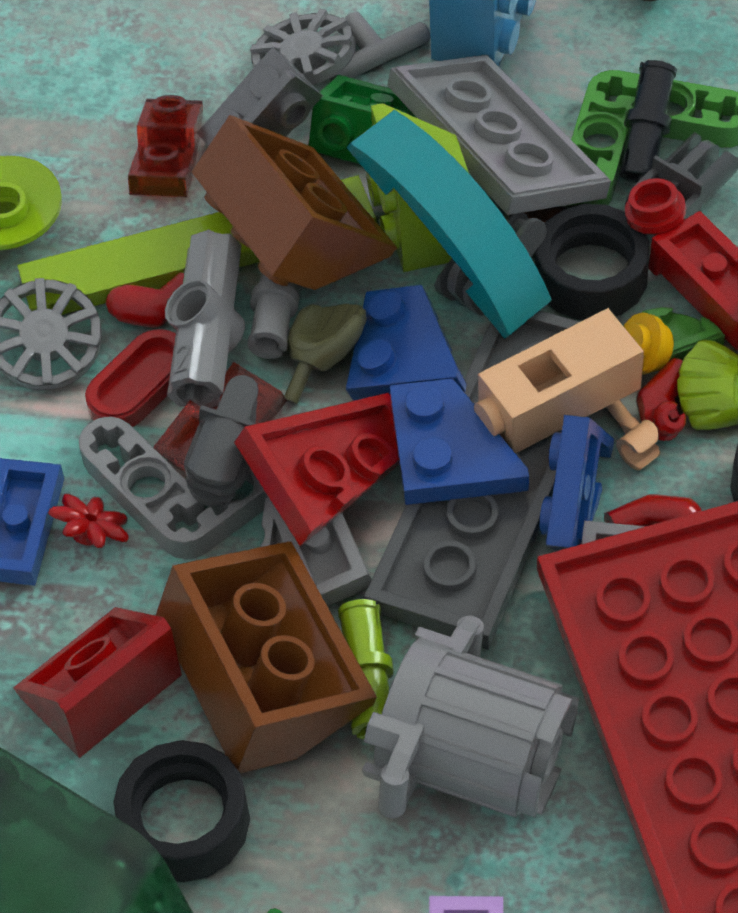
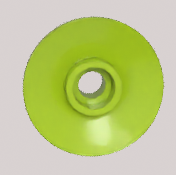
M0 156V250H8L26 245L47 232L56 221L62 206L60 185L52 171L42 163L22 156Z

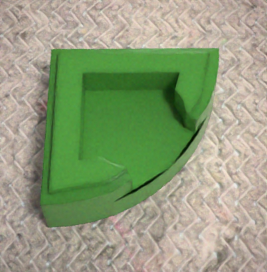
M668 307L642 311L643 313L659 317L664 325L668 326L671 330L674 347L670 360L677 358L683 361L684 357L701 340H711L724 345L725 335L709 319L701 317L698 320L687 315L673 313V308Z

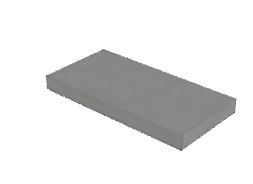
M488 55L391 68L387 86L418 119L456 135L469 174L507 215L605 199L607 197L611 180Z

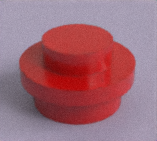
M660 178L644 180L635 185L630 191L629 199L625 205L627 223L632 229L644 234H659L669 231L679 225L686 215V203L682 193L676 189L672 182Z

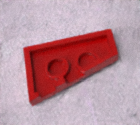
M389 393L245 426L234 441L299 546H302L399 466Z

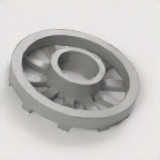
M319 9L317 13L299 16L297 12L289 14V19L273 27L267 25L263 29L264 34L250 48L253 67L273 47L283 54L312 85H316L339 73L350 62L355 52L356 43L352 29L344 17L340 18L328 14L325 9ZM336 31L342 34L336 36H328ZM342 45L338 54L327 50L326 47Z
M35 278V281L23 283L13 289L9 288L0 299V328L19 332V336L0 342V371L8 379L26 388L51 390L64 387L78 380L94 364L102 342L100 318L90 299L77 289L74 284ZM45 293L61 295L53 309H47ZM36 294L37 310L31 311L21 299ZM71 299L82 307L83 310L70 314L65 318L61 315ZM13 305L24 319L20 322L4 318L3 316ZM90 319L91 335L70 332L68 330L72 325ZM69 342L88 345L85 355L79 361L67 349ZM22 346L24 352L13 367L4 359L2 353ZM61 357L71 369L52 376L51 361ZM32 358L41 361L42 376L35 377L23 373Z

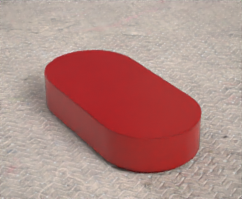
M155 329L140 334L91 380L86 389L85 399L92 421L103 417H115L135 427L167 397L175 332Z

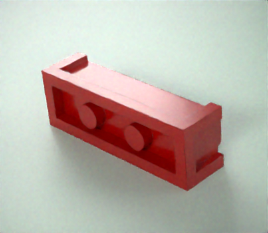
M698 211L682 220L675 228L652 237L649 270L655 276L662 274L704 318L712 321L723 332L725 339L738 351V247L701 211Z

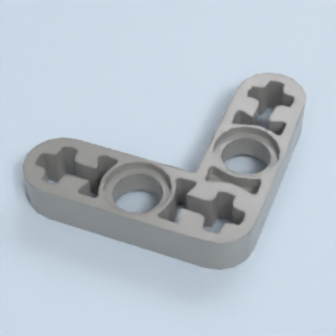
M115 417L98 418L90 422L80 434L79 448L83 464L88 473L166 552L176 558L192 559L207 553L264 511L265 498L268 495L251 469L245 481L251 483L254 488L248 497L242 500H231L218 507L210 506L205 510L204 505L194 499L187 487V480L129 423ZM105 443L111 448L119 446L125 464L120 468L118 459L109 450L98 451V447ZM143 477H156L165 483L163 489L152 497H138L130 492L132 485ZM182 520L188 525L197 522L198 529L192 533L184 527L176 530L175 524Z

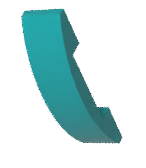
M393 110L348 145L347 149L384 194L388 195L395 189L470 279L473 285L465 292L504 339L552 301L537 267L500 210L457 160L410 119Z

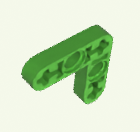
M608 70L598 73L589 82L571 140L611 180V184L605 199L566 205L570 208L582 204L609 205L619 178V169L622 166L629 128L624 126L626 111L633 109L640 74ZM674 80L669 102L679 104L684 108V111L670 116L672 119L670 132L663 135V137L685 141L695 132L701 136L702 141L709 140L721 148L738 146V92ZM610 96H617L616 102L608 101ZM695 109L701 110V118L695 117ZM722 116H730V122L721 121ZM594 134H606L611 136L616 142L609 147L596 148L590 146L585 139Z

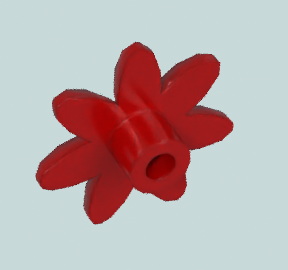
M64 494L62 497L64 506H53L48 511L51 517L67 522L62 531L63 535L73 537L76 542L82 545H94L97 548H103L106 537L119 542H127L129 539L128 533L121 527V525L126 524L127 516L117 511H104V502L100 497H93L86 505L78 497Z

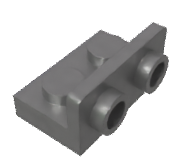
M272 47L199 129L197 134L209 146L228 116L232 115L287 137L295 127L304 122L310 110L323 95L283 54Z

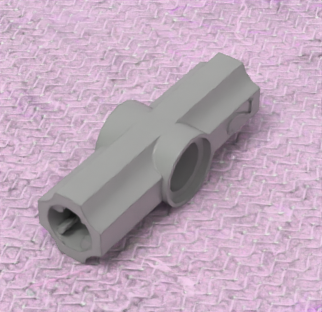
M208 229L191 235L183 284L173 292L165 307V318L176 329L167 396L180 407L188 406L200 410L201 405L209 408L219 405L220 395L224 390L228 353L238 345L244 334L245 321L234 309L242 245L231 234L215 233Z

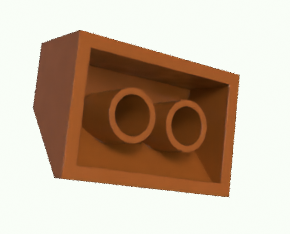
M228 116L192 170V174L207 192L204 196L207 203L226 216L233 225L231 234L240 243L254 252L260 260L258 269L263 275L278 285L288 286L291 282L317 290L391 257L397 249V246L313 147L235 116Z
M292 541L172 565L156 616L164 617L171 627L178 661L225 755L229 757L240 774L296 760L374 705L377 696Z

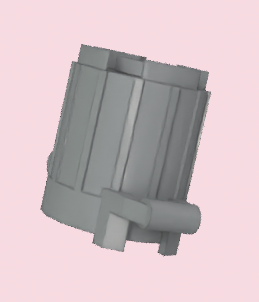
M475 616L460 618L451 637L419 627L414 634L416 641L403 658L393 680L382 714L373 712L364 738L365 743L375 746L374 764L366 762L362 772L364 776L380 781L378 801L380 813L387 818L402 816L406 812L407 802L417 784H421L515 818L523 813L536 817V813L542 814L561 772V768L555 767L554 764L559 753L563 735L572 737L579 698L563 693V685L480 658L484 625Z

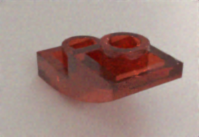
M163 95L156 99H146L137 123L138 148L128 173L129 195L187 197L193 176L192 170L195 167L200 137L197 132L202 125L203 101L185 100L178 95Z

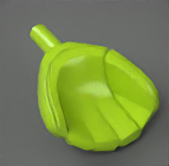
M706 339L698 341L694 348L684 357L679 369L680 376L677 379V389L681 409L689 417L692 428L696 430H715L738 425V354L715 341Z

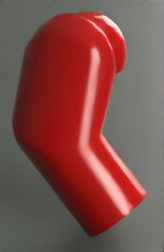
M179 272L160 289L137 285H123L113 288L106 298V307L109 314L126 324L149 328L163 326L168 322L165 318L167 301L173 292L183 284L184 273Z
M672 358L636 396V404L641 422L644 420L653 422L657 427L658 440L660 441L674 439L686 424V414H679L678 404L675 402L678 396L677 379L680 376L679 369L682 364V360Z
M649 494L604 513L605 523L649 526L696 513L702 509L690 497Z

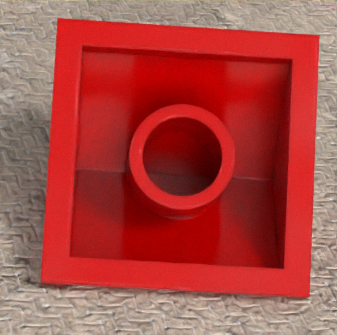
M115 607L13 688L32 711L78 758H81L182 676L172 629L164 617Z

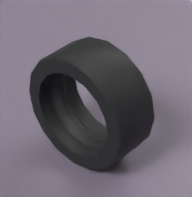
M582 204L563 209L545 222L547 233L543 243L535 252V266L552 299L548 304L553 309L574 319L585 320L609 308L614 316H619L639 302L647 288L650 241L646 234L640 233L629 226L624 211L608 205ZM601 245L617 251L628 261V266L615 276L601 280H589L567 274L556 264V259L574 247Z
M179 740L156 745L135 758L119 778L113 800L116 823L123 847L139 868L158 879L184 883L210 877L230 864L246 841L250 815L242 775L227 755L206 743ZM188 779L206 782L216 788L222 797L224 807L222 817L213 830L197 840L178 844L158 841L150 836L144 828L141 816L143 805L152 793L166 784Z

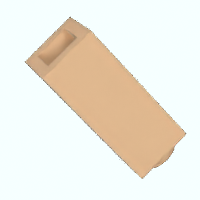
M609 308L478 373V402L474 404V411L493 436L500 434L516 454L562 430L564 415L587 417L640 390L644 351Z

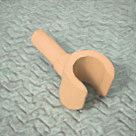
M620 400L606 407L625 433L623 437L617 440L616 446L622 459L631 468L641 470L660 455L659 446L655 444L659 437L658 430L653 422L644 420L640 423L631 415Z

